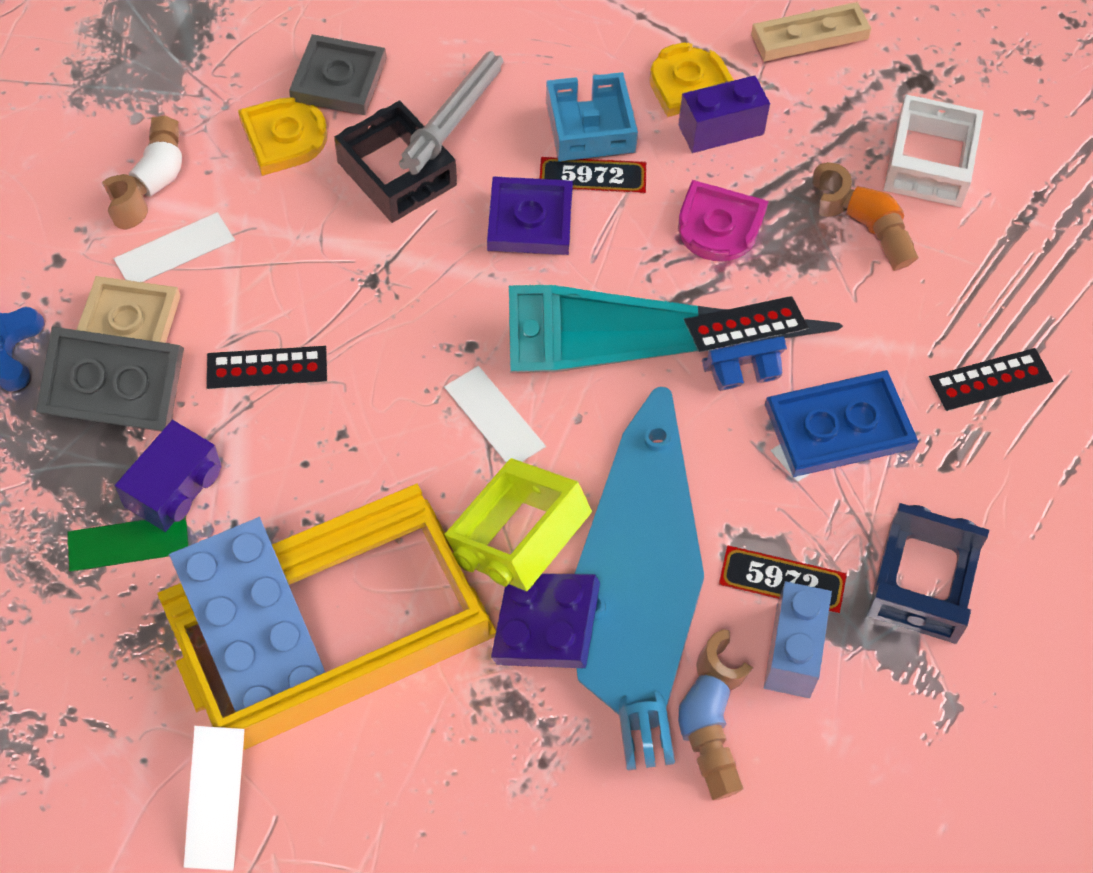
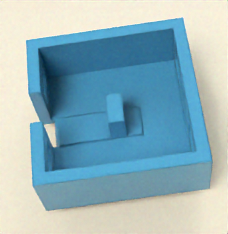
M623 72L592 75V100L577 102V77L546 80V106L558 161L636 153L638 130ZM612 84V87L598 88V86ZM572 89V91L558 92V90Z

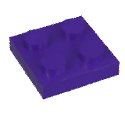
M492 176L487 251L569 255L573 180Z
M542 573L528 591L510 584L505 586L491 658L496 665L586 669L600 582L596 575Z

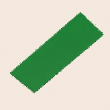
M186 516L181 521L174 522L166 532L146 520L67 531L69 572L169 557L170 553L189 546Z

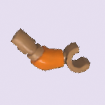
M828 162L821 163L816 167L812 183L820 191L831 190L835 192L834 194H823L820 200L819 216H836L847 209V215L865 224L869 232L876 234L877 239L881 241V247L893 271L908 267L919 258L908 231L904 230V212L896 199L889 193L862 186H857L855 190L851 189V174L840 164Z

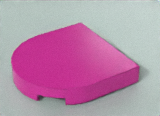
M692 180L679 214L678 233L680 239L692 253L701 258L711 261L737 259L749 252L754 246L769 201Z

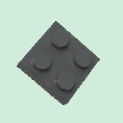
M312 34L290 86V98H295L296 102L366 115L386 61V49Z

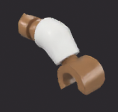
M168 116L151 117L149 144L145 148L140 161L129 172V175H115L102 181L111 200L108 213L114 225L118 228L127 230L140 224L148 212L147 203L143 195L151 197L176 179L182 164V152L178 148L179 128L177 120Z

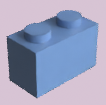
M785 581L777 603L763 689L811 698L820 677L832 591Z

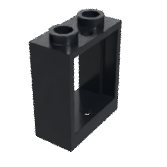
M400 100L378 110L374 115L354 126L345 128L340 134L334 136L337 163L391 223L457 186L456 159L443 145L439 155L434 159H429L419 173L411 174L408 171L386 185L361 159L398 137L409 146L412 134L424 127Z

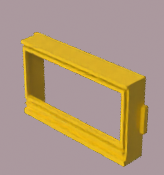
M418 483L272 544V547L290 585L418 529H422L463 611L224 718L220 713L185 630L197 625L198 622L182 584L179 583L157 592L183 654V658L175 662L196 713L205 709L213 727L244 729L243 751L495 637L496 629L474 587L470 588L449 548L450 544L444 535L445 532L428 499L423 498Z

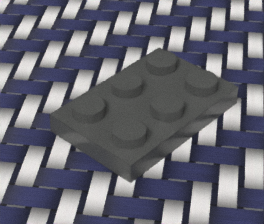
M52 326L36 412L49 416L162 432L172 420L184 347L177 344Z

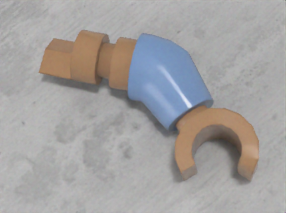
M725 629L714 633L699 654L696 663L699 677L680 703L678 722L683 740L690 741L693 752H699L701 755L696 761L702 777L705 778L712 800L730 797L744 789L735 767L736 763L731 750L722 745L726 741L723 728L726 726L724 712L730 691L739 687L754 668L745 662L737 669H730L721 663L717 654L722 653L730 643V631Z

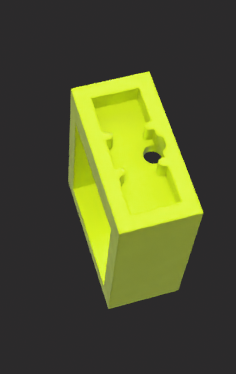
M510 458L444 535L454 551L453 555L461 568L468 572L476 570L484 573L501 586L510 584L528 591L589 517L592 510L578 481ZM523 503L546 511L511 554L488 546L490 541Z

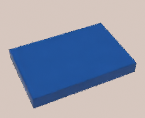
M888 370L769 396L765 401L766 410L793 477L916 449L919 442Z

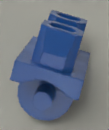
M782 336L709 350L708 357L702 359L704 372L712 371L719 391L741 386L744 381L740 365L753 363L757 383L775 381L782 376V360L780 355L787 349L785 338Z

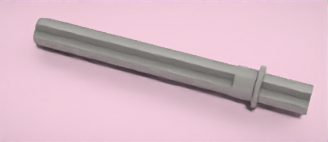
M493 51L485 53L422 129H418L412 134L410 145L401 154L402 159L399 165L402 170L409 168L411 174H417L429 159H434L439 155L442 149L441 144L501 71V65L504 63L501 55L496 56Z

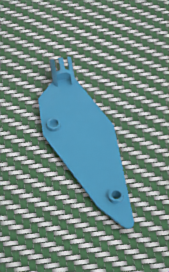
M657 387L651 392L623 432L575 574H595L600 582L586 669L576 668L578 681L619 715L625 763L628 771L636 770L635 748L631 730H641L646 768L656 767L650 729L658 726L660 727V740L665 765H673L675 763L667 705L705 578L672 392L666 387ZM662 440L663 442L654 443L653 441Z

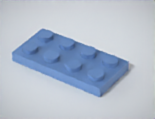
M260 517L169 554L235 712L325 673Z

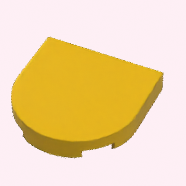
M693 43L673 44L659 52L650 69V85L667 117L680 114L682 93L734 81L724 61L713 50L707 52L703 49L692 47Z
M279 98L238 110L240 122L262 176L305 164L318 156L326 144V121L322 112L314 105L309 106L296 102L295 98Z

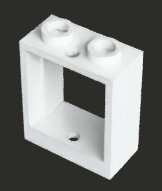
M906 94L897 121L883 191L962 208L972 182L984 111ZM907 130L962 141L963 146L959 167L903 155Z

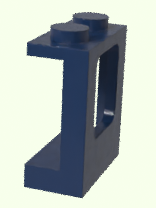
M900 503L890 524L867 617L957 644L969 623L972 609L968 608L980 552L988 538L989 529L976 526L975 523L967 519H952L932 513L928 508L920 505L909 506ZM911 538L950 549L956 553L957 562L948 599L939 600L900 588L897 585L896 578L906 540Z

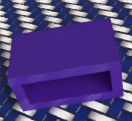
M756 75L682 93L678 126L692 153L758 137L765 133L770 102Z
M172 419L114 486L123 507L166 532L174 522L181 521L187 515L192 501L203 488H208L215 482L222 466L213 443Z

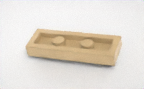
M854 2L754 23L751 36L765 62L867 40L870 37L872 28L859 3Z

